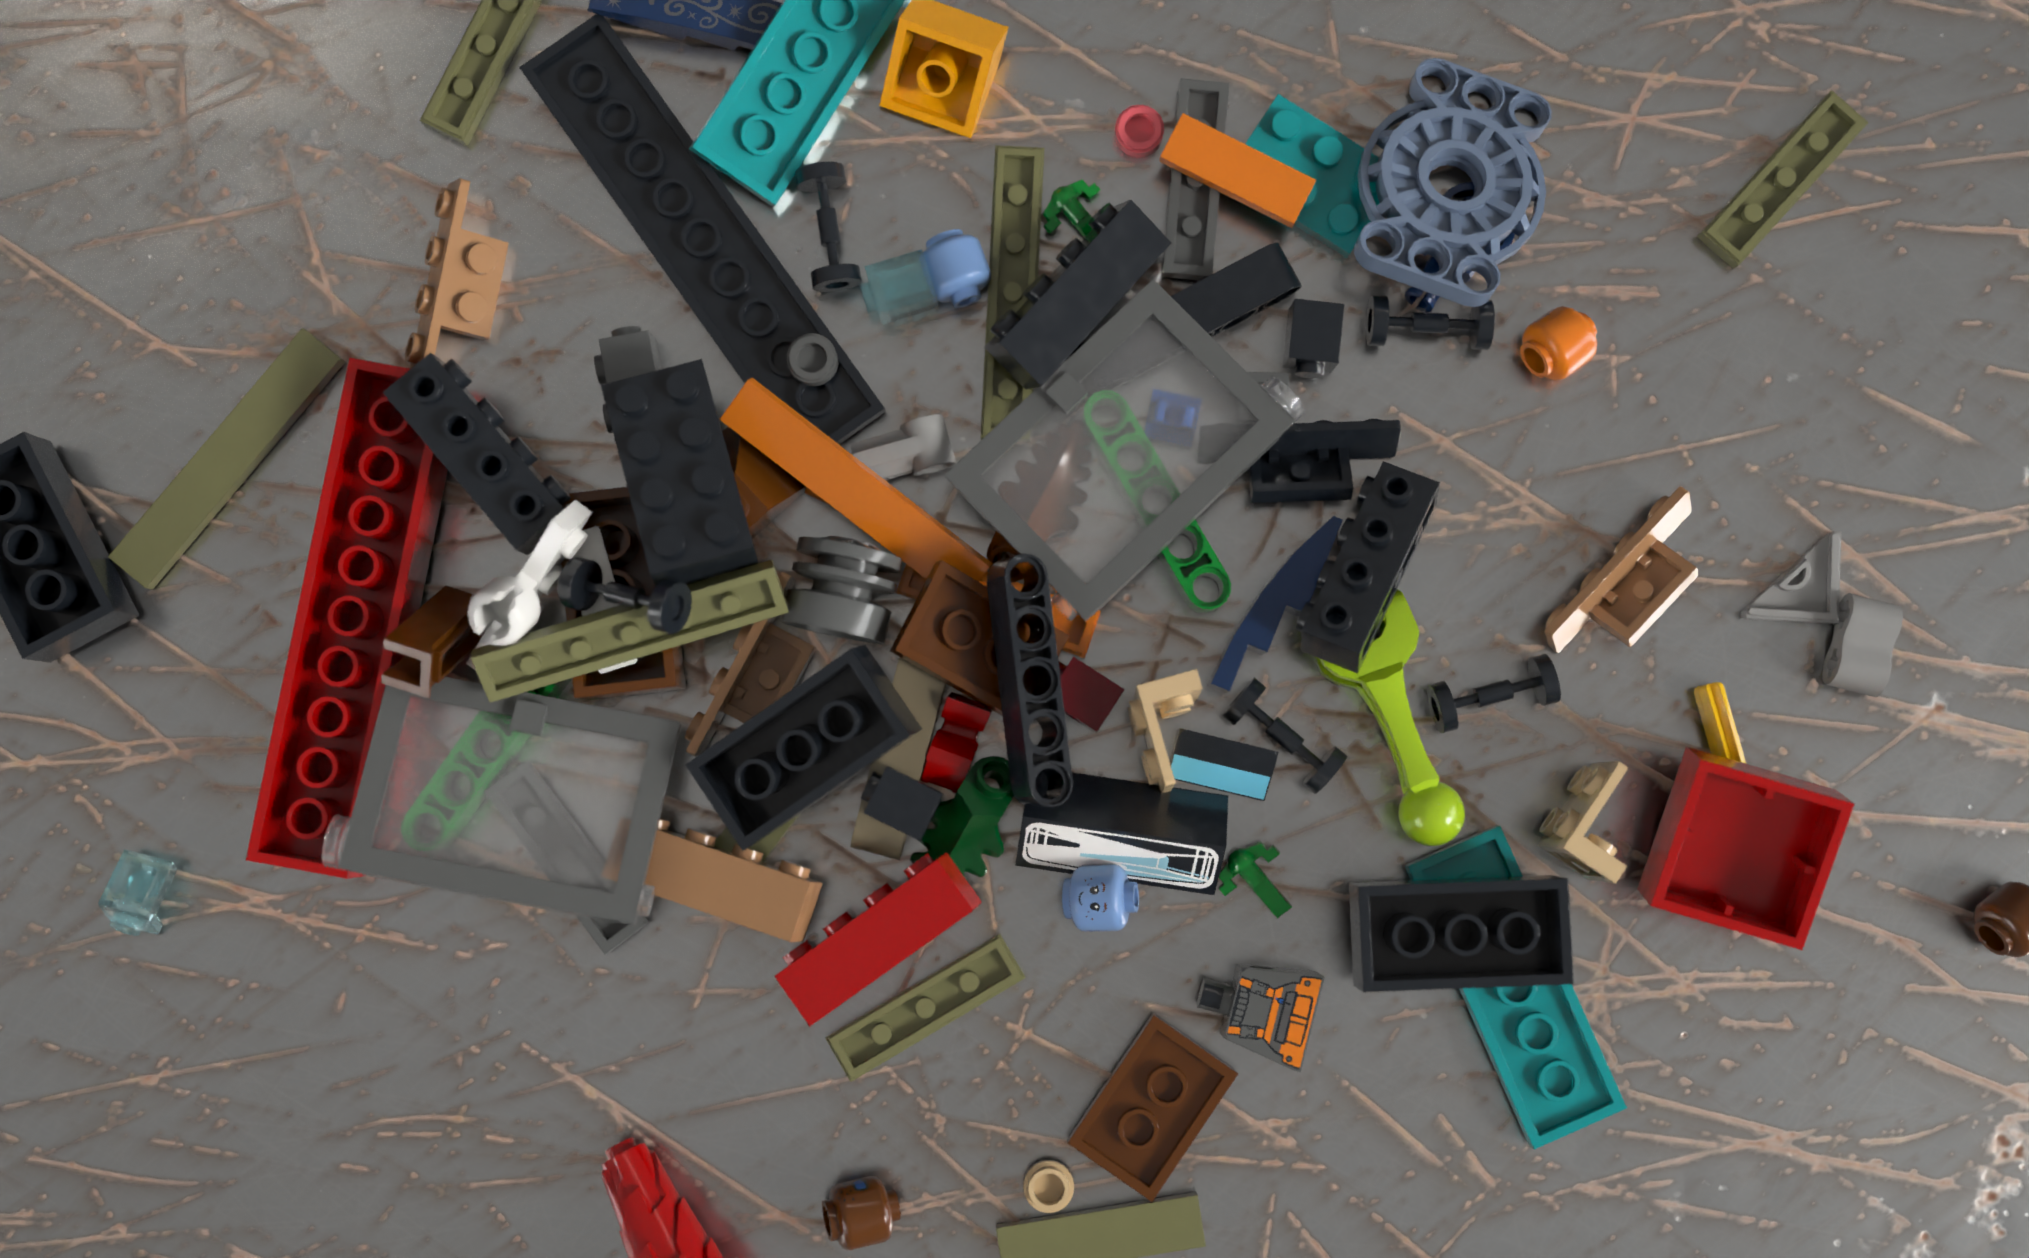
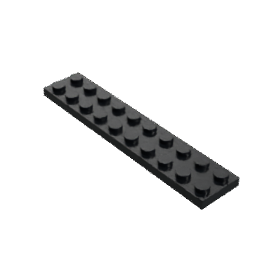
M595 14L519 67L744 384L748 379L754 378L838 444H841L886 412L882 403L712 166L689 149L693 140L604 16ZM804 334H820L829 339L835 347L838 355V368L835 375L825 384L819 386L804 385L794 378L788 368V349L795 339Z

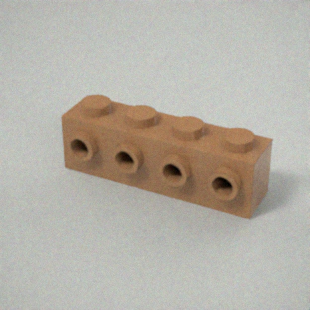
M621 818L601 877L617 882L631 819ZM660 818L650 865L642 891L788 942H804L823 884L808 878L811 871L810 868L786 860H781L778 868L761 862L763 852L752 848L742 851L738 844H734L731 852L714 846L717 839L716 836L691 828L687 829L684 836L669 831L668 828L671 821Z

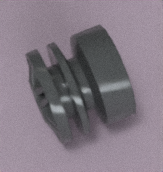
M839 536L799 537L796 550L807 556L818 558L817 564L793 562L792 570L803 577L813 580L811 589L797 588L787 590L786 601L789 613L782 614L781 622L796 628L866 643L885 644L892 612L881 605L871 602L873 593H896L897 584L895 582L877 577L876 575L877 571L900 573L903 560L900 557L884 552L876 545Z

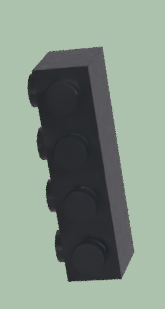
M1131 199L1116 206H1113L1111 203L1104 205L1088 222L1093 228L1082 241L1075 238L1057 255L1056 260L1060 265L1049 277L1043 273L1028 286L1023 293L1028 300L1016 313L1012 309L1008 310L991 327L990 331L995 336L984 348L1025 390L1042 386L1171 244L1170 240Z
M430 352L387 388L383 394L515 550L529 555L534 551L552 519L567 507L565 503L571 499V496L552 475H549L545 480L532 466L538 460L537 456L519 436H516L512 441L499 427L506 420L486 397L482 398L479 402L466 388L473 382L466 372L452 358L445 363Z
M1384 461L1375 478L1371 476L1366 477L1357 498V504L1362 506L1355 519L1347 517L1339 533L1337 545L1342 548L1335 561L1326 560L1318 577L1317 587L1321 591L1315 604L1307 601L1298 618L1296 630L1301 631V651L1358 674L1437 506L1440 482Z

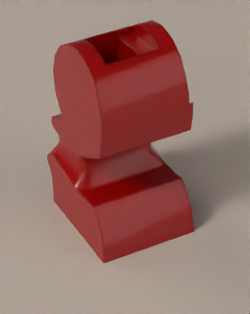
M951 692L947 696L941 715L944 718V723L936 731L927 753V762L921 782L932 783L951 790L952 793L956 794L969 772L979 747L978 737L980 732L985 730L993 710L973 699Z

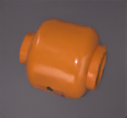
M1565 306L1554 308L1528 325L1523 332L1522 346L1520 348L1522 360L1530 372L1537 377H1545L1554 381L1565 379L1589 363L1595 356L1597 351L1596 326L1585 313Z

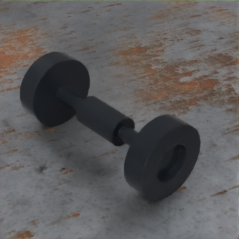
M817 162L798 168L795 171L797 188L805 192H818L821 208L816 211L821 246L827 248L829 261L828 266L820 267L811 272L813 290L818 292H834L860 285L862 283L860 267L856 264H839L836 247L841 244L836 209L830 207L828 190L838 188L846 183L844 165L838 162Z
M1371 295L1366 315L1367 345L1384 346L1389 326L1410 327L1411 332L1447 333L1448 329H1469L1471 349L1489 350L1493 340L1495 325L1494 304L1492 300H1489L1482 306L1472 307L1470 319H1449L1448 313L1412 312L1411 317L1389 316L1387 296Z
M575 557L568 561L562 569L558 580V597L562 605L567 608L586 611L594 605L599 595H603L607 602L634 609L647 606L650 626L656 631L667 634L678 633L685 626L691 612L692 595L685 583L670 579L663 580L655 587L651 596H647L641 588L613 581L603 585V576L599 564L593 560Z
M1541 654L1528 659L1529 679L1511 683L1508 679L1473 688V694L1453 699L1445 681L1429 684L1427 686L1428 702L1434 722L1440 733L1458 729L1457 708L1475 703L1479 708L1513 699L1514 693L1533 688L1535 696L1542 706L1559 702L1561 699L1560 683L1550 657L1547 654Z
M1254 677L1231 702L1222 716L1232 725H1235L1247 711L1267 727L1265 730L1266 734L1291 755L1297 752L1314 767L1304 780L1303 785L1314 794L1318 793L1338 772L1348 756L1338 747L1334 746L1320 760L1302 744L1305 739L1279 717L1273 720L1254 704L1266 689V686Z

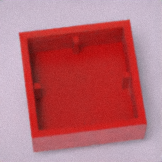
M1686 746L1637 890L1652 907L1803 950L1855 803L1835 789Z

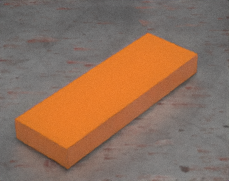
M1182 113L1159 159V162L1290 228L1293 227L1316 182V179Z

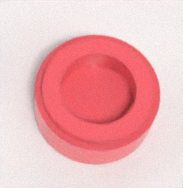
M1133 105L1122 111L1115 124L1114 136L1117 146L1123 153L1131 157L1143 158L1153 154L1161 145L1164 135V123L1156 110L1146 105Z

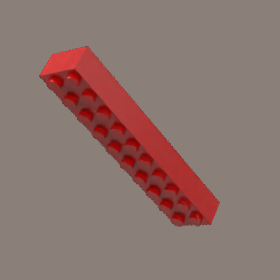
M349 358L252 826L246 856L247 861L345 879L366 876L360 872L340 869L338 864L386 687L385 684H382V674L405 656L383 648L384 638L421 606L448 469L383 394L387 388L411 368Z

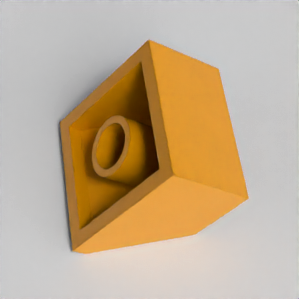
M911 0L899 17L879 106L972 138L994 81L1009 27L934 0Z

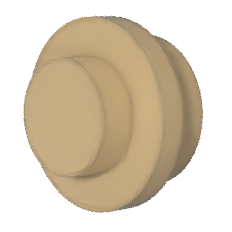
M1040 1161L1034 1164L1025 1175L1023 1182L1024 1195L1028 1203L1040 1212L1054 1213L1060 1211L1068 1205L1073 1197L1074 1181L1072 1174L1066 1166L1058 1161Z

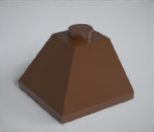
M727 427L722 433L753 539L804 493L806 486L730 427Z

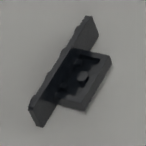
M1367 419L1365 421L1350 422L1320 420L1314 423H1293L1280 435L1279 440L1248 469L1251 503L1351 500L1354 487L1350 459L1394 457L1401 435L1400 421ZM1222 423L1214 426H1202L1199 429L1198 462L1201 464L1214 463L1253 425Z

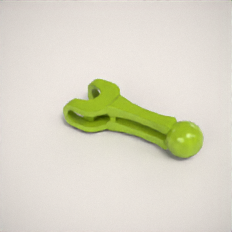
M1397 589L1380 625V636L1372 642L1358 674L1315 656L1314 659L1320 673L1329 681L1357 690L1380 726L1396 765L1404 795L1398 810L1400 825L1409 838L1421 845L1439 846L1448 843L1458 835L1464 824L1465 809L1459 794L1449 785L1439 782V776L1425 752L1413 722L1406 696L1403 666L1416 649L1419 629L1403 593Z

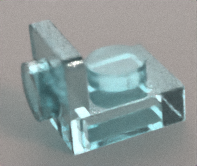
M124 849L98 902L99 907L110 920L109 924L112 928L132 936L140 935L141 931L159 934L163 924L156 914L177 872V868L172 861Z

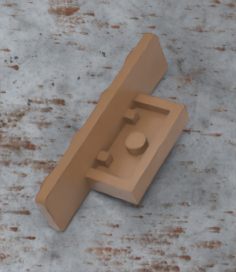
M459 178L448 184L447 189L442 188L436 200L435 217L440 218L437 237L432 236L428 242L425 253V264L430 266L427 285L422 284L420 286L415 301V313L421 314L417 333L412 332L409 336L405 350V361L411 362L410 368L414 367L430 352L435 355L440 329L481 340L490 338L509 243L461 229L470 187V181Z
M1680 486L1670 497H1661L1651 508L1645 524L1636 533L1631 531L1619 541L1611 560L1602 569L1597 567L1585 577L1577 596L1568 605L1563 603L1551 613L1546 622L1545 635L1548 645L1552 650L1559 653L1590 619L1598 623L1628 647H1631L1698 576L1697 567L1663 544L1692 511L1689 491Z
M782 571L779 580L786 598L787 590L793 588L796 580ZM776 617L756 622L753 625L743 626L733 645V649L738 651L730 669L722 667L711 684L709 694L715 697L707 712L703 714L699 711L694 716L685 733L684 738L690 741L686 752L696 757L704 752L724 714L745 723L794 689L816 647L773 625Z

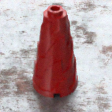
M633 1137L605 1151L608 1160L601 1165L603 1169L602 1180L621 1229L619 1233L628 1258H723L712 1237L709 1238L684 1196L680 1197L655 1151L649 1150L645 1143L636 1145Z

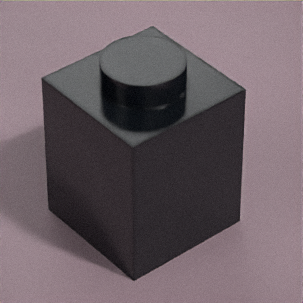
M1294 299L1288 309L1282 368L1295 369L1294 374L1303 378H1323L1325 372L1332 373L1339 364L1345 304Z
M887 766L883 775L876 771L873 772L860 799L868 802L864 814L920 841L944 793Z

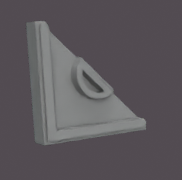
M1832 531L1821 538L1740 611V619L1830 625L1839 623L1842 531Z

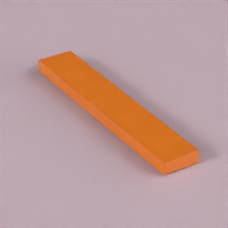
M754 378L746 381L719 419L891 553L900 557L904 563L926 580L935 563L941 560L978 582L993 564Z

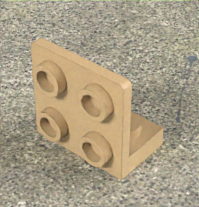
M1197 669L1137 685L1134 700L1129 701V707H1127L1135 737L1144 734L1148 750L1143 751L1141 760L1148 784L1158 783L1161 793L1171 791L1175 785V779L1156 713L1160 712L1161 718L1167 719L1191 711L1190 707L1194 705L1193 702L1197 701L1203 689Z
M1620 761L1592 763L1590 767L1582 766L1575 773L1567 787V790L1572 794L1562 809L1555 807L1542 823L1540 832L1544 836L1537 846L1587 880L1616 884L1627 867L1614 857L1617 849L1595 834L1590 833L1588 837L1584 835L1626 773L1628 767Z

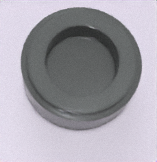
M809 333L798 337L792 342L787 352V365L794 378L800 383L807 386H819L827 383L835 375L838 368V355L829 339L820 334Z

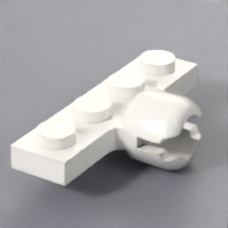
M573 501L552 519L525 566L516 577L499 576L493 578L471 598L468 607L469 623L476 634L481 635L485 631L476 648L489 644L507 646L516 643L537 623L539 615L544 608L540 604L539 599L543 593L546 596L549 595L558 585L562 571L560 565L564 558L571 559L585 542L588 534L582 531V528L592 514V511L578 501ZM470 656L466 664L475 670Z

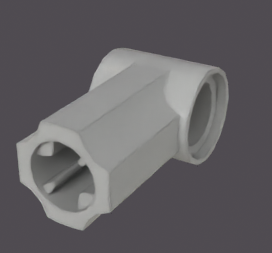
M942 414L913 419L902 424L900 430L850 444L852 455L885 481L909 473H913L915 476L930 474L956 464Z

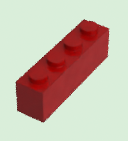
M947 852L935 861L927 853L903 870L908 877L906 882L894 890L887 882L864 898L863 902L868 909L853 919L848 911H846L823 928V931L828 936L825 940L815 947H812L809 941L806 940L782 957L788 966L774 977L809 1027L971 913L982 903Z

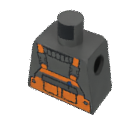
M1237 964L1231 985L1207 978L1203 979L1198 995L1197 1008L1223 1014L1220 1034L1223 1038L1291 1070L1301 1072L1325 976L1311 970Z

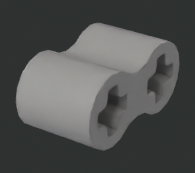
M1847 593L1842 598L1839 604V623L1834 624L1832 643L1823 665L1822 679L1824 684L1872 697H1878L1882 694L1889 681L1892 667V651L1902 626L1903 610L1901 606Z

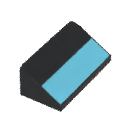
M1179 728L1174 742L1170 765L1175 780L1265 801L1279 752Z

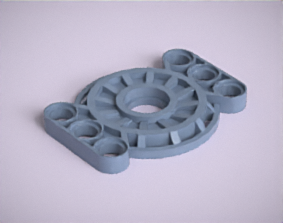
M1430 58L1419 64L1409 83V93L1415 103L1408 104L1390 114L1373 131L1361 155L1358 171L1359 193L1370 223L1362 229L1354 245V255L1357 262L1368 271L1464 306L1477 307L1488 302L1500 284L1501 275L1497 264L1518 252L1530 239L1543 215L1546 198L1544 172L1535 150L1529 142H1534L1540 138L1551 119L1552 110L1546 99L1535 92L1443 59ZM1428 75L1436 76L1444 82L1446 90L1438 93L1431 92L1425 88L1421 78ZM1472 92L1485 94L1490 99L1492 107L1489 109H1478L1470 103L1468 94ZM1517 109H1528L1536 115L1538 124L1535 126L1523 125L1516 119L1514 111ZM1404 120L1396 129L1388 130L1391 126ZM1376 144L1383 151L1378 162L1369 166L1371 152ZM1446 165L1458 167L1465 171L1472 179L1474 196L1466 201H1455L1442 196L1435 190L1429 180L1431 171ZM1369 182H1375L1376 194L1380 203L1377 206L1371 194ZM1530 201H1533V214L1529 222L1525 212ZM1512 232L1519 236L1514 243L1500 250V243ZM1370 237H1381L1390 244L1392 253L1386 256L1376 255L1368 249L1366 240ZM1418 254H1428L1434 257L1439 264V271L1430 274L1419 270L1415 264L1414 257ZM1467 271L1481 274L1486 280L1487 288L1482 291L1468 288L1463 282L1462 274Z

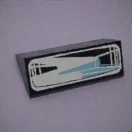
M1043 771L1035 779V788L1041 797L1048 789V779ZM1072 772V792L1062 805L1056 807H1031L1024 805L1015 866L1073 874L1082 865L1116 864L1125 870L1129 882L1215 895L1227 843L1228 795L1174 787L1169 792L1161 793L1159 786L1154 784L1149 785L1147 783Z

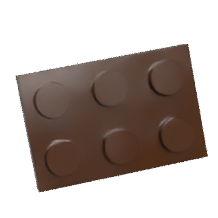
M943 560L938 561L933 566L890 652L1003 716L987 586ZM1019 618L1016 631L1018 637L1026 643L1030 636V628L1023 618ZM1054 627L1059 657L1069 635ZM1026 669L1022 682L1026 691L1031 694L1036 687V678L1031 670Z
M1152 1014L1068 1137L1067 1143L1153 1202L1238 1073L1161 1018Z

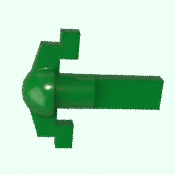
M1083 179L1067 186L1058 187L1053 192L1049 204L1042 213L1048 221L1043 226L1045 230L1050 234L1062 224L1056 217L1062 211L1085 238L1093 229L1088 224L1092 216L1078 201L1077 197L1083 194L1089 201L1100 191L1099 187L1095 183L1088 186Z
M1260 841L1245 848L1235 849L1229 855L1227 863L1219 874V879L1223 882L1219 886V890L1224 896L1237 888L1232 878L1239 874L1277 919L1292 908L1289 901L1255 862L1261 856L1268 863L1276 858L1280 851L1274 844L1267 849Z

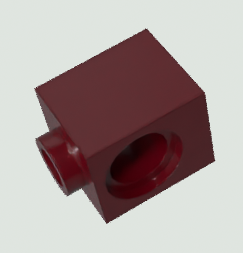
M1074 656L1067 666L1058 661L1065 714L1092 732L1097 733L1125 689Z

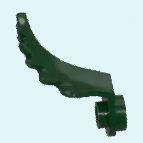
M990 756L978 760L972 766L954 798L940 802L931 820L935 827L927 828L922 840L919 841L928 851L914 852L910 857L912 864L927 853L935 861L947 852L965 878L964 872H969L978 877L985 876L987 868L982 859V854L999 857L1004 852L997 824L1014 797L1007 759L999 756ZM984 779H994L999 784V788L989 786Z

